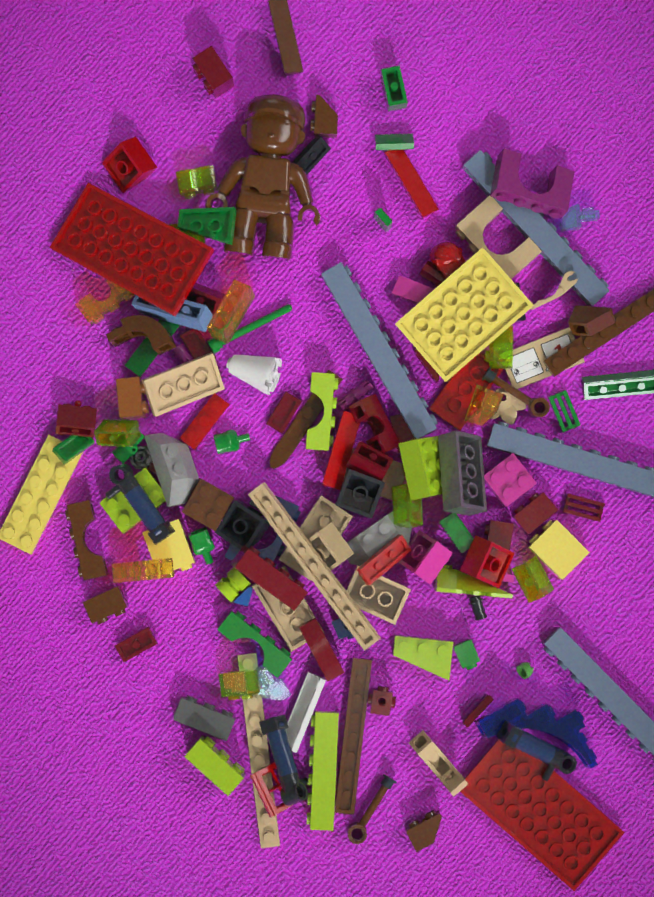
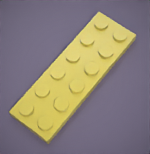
M48 435L0 530L1 540L31 555L83 454L82 452L64 465L52 451L62 441L51 435Z

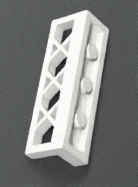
M310 672L307 673L288 720L289 728L285 729L291 751L295 753L298 751L326 681L325 678Z

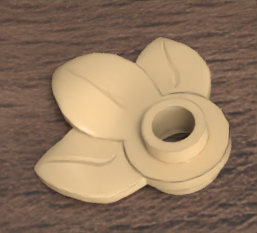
M498 388L493 393V401L488 407V413L492 420L500 416L506 423L513 424L517 417V410L526 409V404L502 388ZM501 394L506 395V399L504 401H501L499 399V396Z

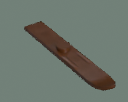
M330 370L327 371L329 374H334ZM335 374V378H338L339 386L343 379ZM312 393L275 447L270 457L271 468H278L289 459L307 433V430L324 408L322 400L316 394Z

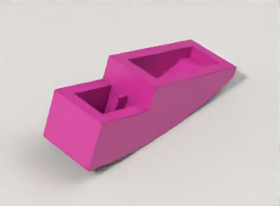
M399 276L392 294L417 305L434 289Z

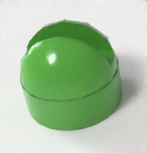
M523 662L517 666V672L523 679H527L533 674L534 668H531V663Z

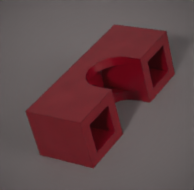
M376 394L361 399L349 406L357 424L366 422L372 428L373 435L372 438L366 441L367 445L384 454L399 446L400 442Z

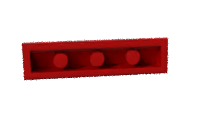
M403 149L385 151L386 159L421 218L424 219L438 211L436 203Z
M343 411L322 482L323 486L341 490L347 469L346 464L350 458L360 424L356 423L350 412Z

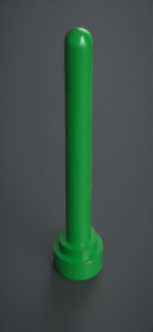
M287 304L220 339L213 337L207 340L213 354L221 351L220 349L223 348V345L292 311V306Z

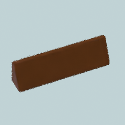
M268 0L285 76L302 73L304 71L287 0Z

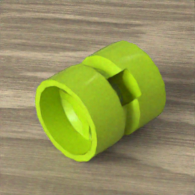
M234 567L227 573V578L222 577L215 584L231 603L239 596V591H245L251 585L249 580Z

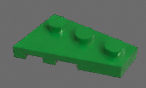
M235 207L179 209L177 227L181 231L233 245L237 210Z

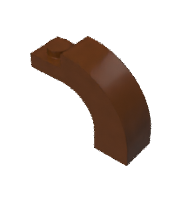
M133 315L120 319L123 326L116 327L106 334L108 341L115 347L139 336L149 338L153 349L159 355L177 347L170 333L158 321L143 315Z

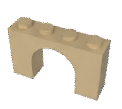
M489 195L456 225L455 229L457 231L455 233L462 241L465 239L470 244L468 247L474 254L483 247L512 280L542 251L529 237L509 254H495L486 247L483 241L484 228L503 210L497 201Z

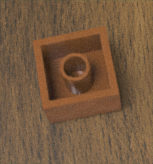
M140 377L116 379L119 418L123 420L146 418V413H149V405L144 398L146 392L142 379Z

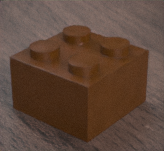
M200 478L181 512L216 531L234 497Z

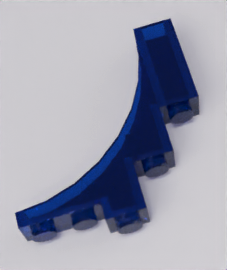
M513 698L474 721L482 737L485 739L497 735L503 722L506 720L520 729L537 730L554 736L565 743L579 757L586 768H593L598 765L596 754L586 744V736L583 732L579 731L585 727L583 723L584 717L576 709H571L555 718L556 714L550 705L541 704L526 713L527 709L523 701Z

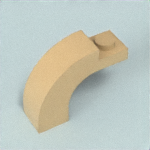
M421 731L409 742L415 752L453 796L468 785L460 772L424 731Z

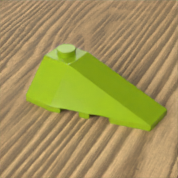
M444 565L435 579L434 591L464 593L501 598L513 597L512 594L461 571L452 569L453 565Z

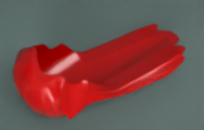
M451 242L437 244L429 254L430 260L436 265V269L441 271L446 279L466 262L462 256V247H458Z

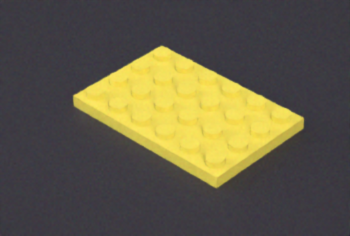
M482 247L397 321L395 325L441 378L447 382L534 305Z

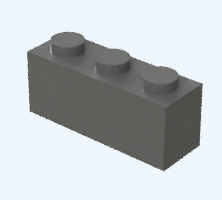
M190 695L181 698L173 720L222 740H228L236 717H233L234 713L224 709L222 712L215 709L216 706L207 702L204 705L198 703V699Z

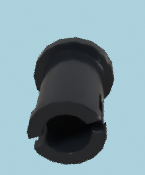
M480 595L469 598L470 602L468 604L472 607L475 621L487 618L482 603L483 598Z

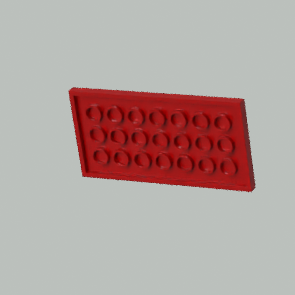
M87 183L49 247L51 250L175 317L215 251L212 247L90 183Z
M498 739L464 778L468 785L460 792L575 891L625 832L555 771H553L548 781L543 780L541 777L548 766L546 763L516 748L514 749Z

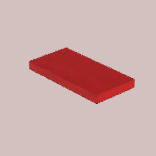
M480 352L450 378L429 410L460 431L494 384L493 382L489 383L486 380H481L487 369L491 367V370L498 377L504 368Z

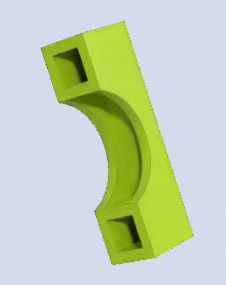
M312 372L310 392L316 394L322 400L324 415L317 426L307 430L306 449L329 451V447H333L334 436L330 435V430L335 428V417L332 416V409H336L337 397H333L334 390H338V378H335V374Z

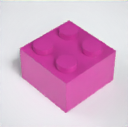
M514 453L507 456L484 474L486 485L504 507L509 506L537 484Z
M419 530L409 544L412 551L404 556L399 563L431 585L433 580L437 578L440 570L449 561L452 552Z

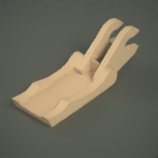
M568 271L565 273L556 293L548 298L538 300L533 304L534 306L531 310L566 293L578 281V279L572 281L568 279L575 272Z

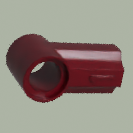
M429 260L419 273L420 276L434 284L435 287H438L446 280L443 273L438 271L436 265Z

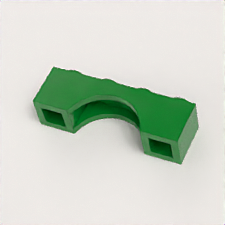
M232 611L217 630L232 642L239 638H251L257 641L264 652L263 667L278 678L292 661L291 653L284 647L279 649L274 645L276 641L269 635L263 636L260 633L261 629L254 623L248 624L245 621L246 617L242 613Z

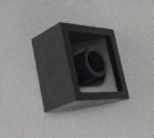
M349 469L335 505L372 519L385 482Z
M234 500L215 533L241 550L243 545L248 548L254 547L264 536L270 523L263 514L243 501Z

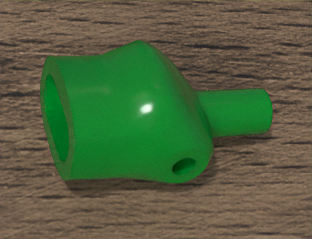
M228 430L213 435L218 454L238 451L241 442L250 441L249 433L237 435L235 430Z
M139 432L132 440L118 441L117 447L111 453L122 464L125 463L138 451L137 445L145 438L144 435Z
M203 527L189 533L188 537L195 555H203L207 565L213 563L210 551L215 546L207 528Z

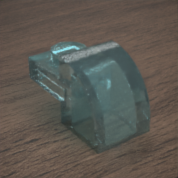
M579 204L570 207L568 212L561 218L560 232L579 230L582 227L581 222L597 221L600 218L599 210H594L591 207L584 208L580 212Z
M258 667L253 670L256 675V682L262 686L257 691L261 697L267 700H284L291 696L282 679H273L267 667Z

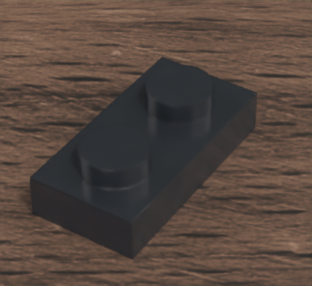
M317 134L292 163L298 164L308 174L331 148Z

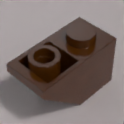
M316 95V101H312V112H315V120L311 119L310 131H314V137L318 134L321 137L337 138L338 115L320 95Z
M575 305L568 323L572 335L592 336L613 325L615 318L612 309L608 307Z
M432 810L424 815V819L420 821L415 819L407 824L408 827L405 828V831L416 852L434 843L442 818L439 811L435 812Z

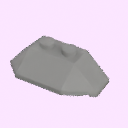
M164 433L145 435L144 437L167 506L185 504L200 480L188 445Z
M403 505L347 542L354 552L347 559L350 564L361 566L398 534L403 535L409 545L413 519Z

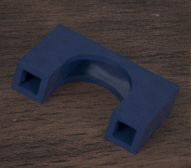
M276 496L291 518L297 522L301 513L298 510L299 506ZM251 499L249 505L258 508ZM278 534L270 546L264 549H257L261 552L259 554L261 558L265 559L268 557L274 562L276 556H281L285 546L282 545L283 541ZM230 544L225 557L233 560L240 549Z

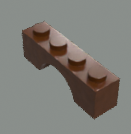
M92 500L67 505L68 509L65 510L67 521H71L72 528L69 529L71 539H75L76 547H73L75 558H79L80 566H78L79 576L83 577V580H89L108 575L105 557L93 553L85 542L86 529L96 519Z

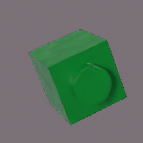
M471 639L453 646L462 669L470 670L478 666L477 662H480V659Z

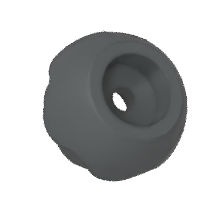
M139 446L138 451L130 457V462L134 468L144 469L151 465L152 458L147 446Z

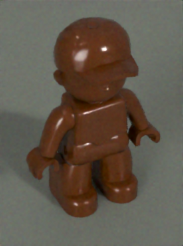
M278 94L261 95L249 102L244 116L246 124L241 126L242 136L246 138L248 146L259 155L251 154L248 157H241L230 164L216 190L218 193L208 197L205 207L212 208L215 200H222L223 207H228L226 196H229L235 185L243 178L235 206L237 211L233 245L224 243V252H239L254 256L257 223L266 224L262 257H279L291 261L294 243V222L291 217L290 185L294 187L300 205L303 206L299 211L298 221L302 222L303 214L306 211H311L315 214L313 222L316 226L321 220L320 213L312 205L314 202L307 174L298 164L291 163L289 159L281 158L290 155L299 144L304 142L305 114L299 102Z

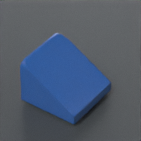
M248 587L233 603L248 606L253 587Z

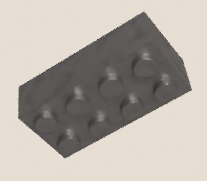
M460 431L439 435L444 511L468 516L486 512L481 436Z

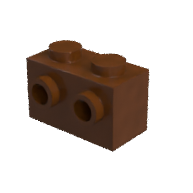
M120 586L82 602L91 623L97 622L98 625L108 621V616L115 614L117 617L126 613L125 608L129 607Z

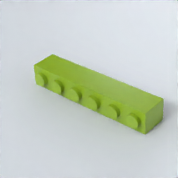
M316 711L315 715L311 716V727H315V735H311L310 746H314V754H310L309 766H313V774H309L308 785H312V793H308L307 805H311V813L307 812V824H310V830L334 831L339 712Z

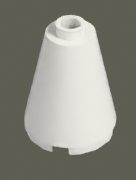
M233 355V357L228 359L227 368H229V373L264 394L271 395L270 392L275 390L281 374L278 373V367L282 368V360L280 358Z

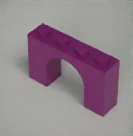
M504 148L497 156L490 197L496 198L498 201L512 203L517 207L531 209L536 213L547 214L552 218L561 219L569 209L575 171L557 165L549 175L547 192L543 194L532 193L522 185L519 179V166L522 154Z

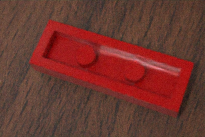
M214 393L180 439L196 450L230 404Z
M398 534L356 570L365 584L370 586L412 550L403 535Z

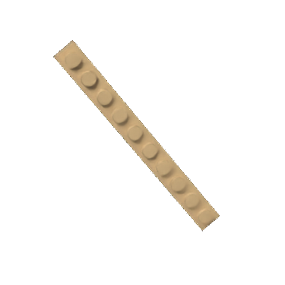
M264 482L250 492L248 495L364 651L381 639L267 484Z
M257 653L237 655L251 771L254 773L269 765L270 757L267 735L262 734L259 722L265 720ZM269 772L262 776L269 790L273 787L272 774ZM253 783L261 848L280 846L277 815L269 817ZM273 791V792L270 793V795H271V797H272V799H273V801H274V803H275V797H274V791Z

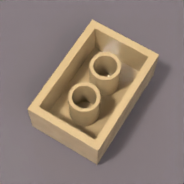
M355 569L346 591L359 609L395 625L411 589L383 576L379 577L370 586L366 585Z

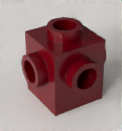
M378 686V689H373V693H369L367 703L371 705L370 713L390 716L391 708L395 707L396 697L393 696L392 691H389V687ZM380 698H385L383 703L378 702Z

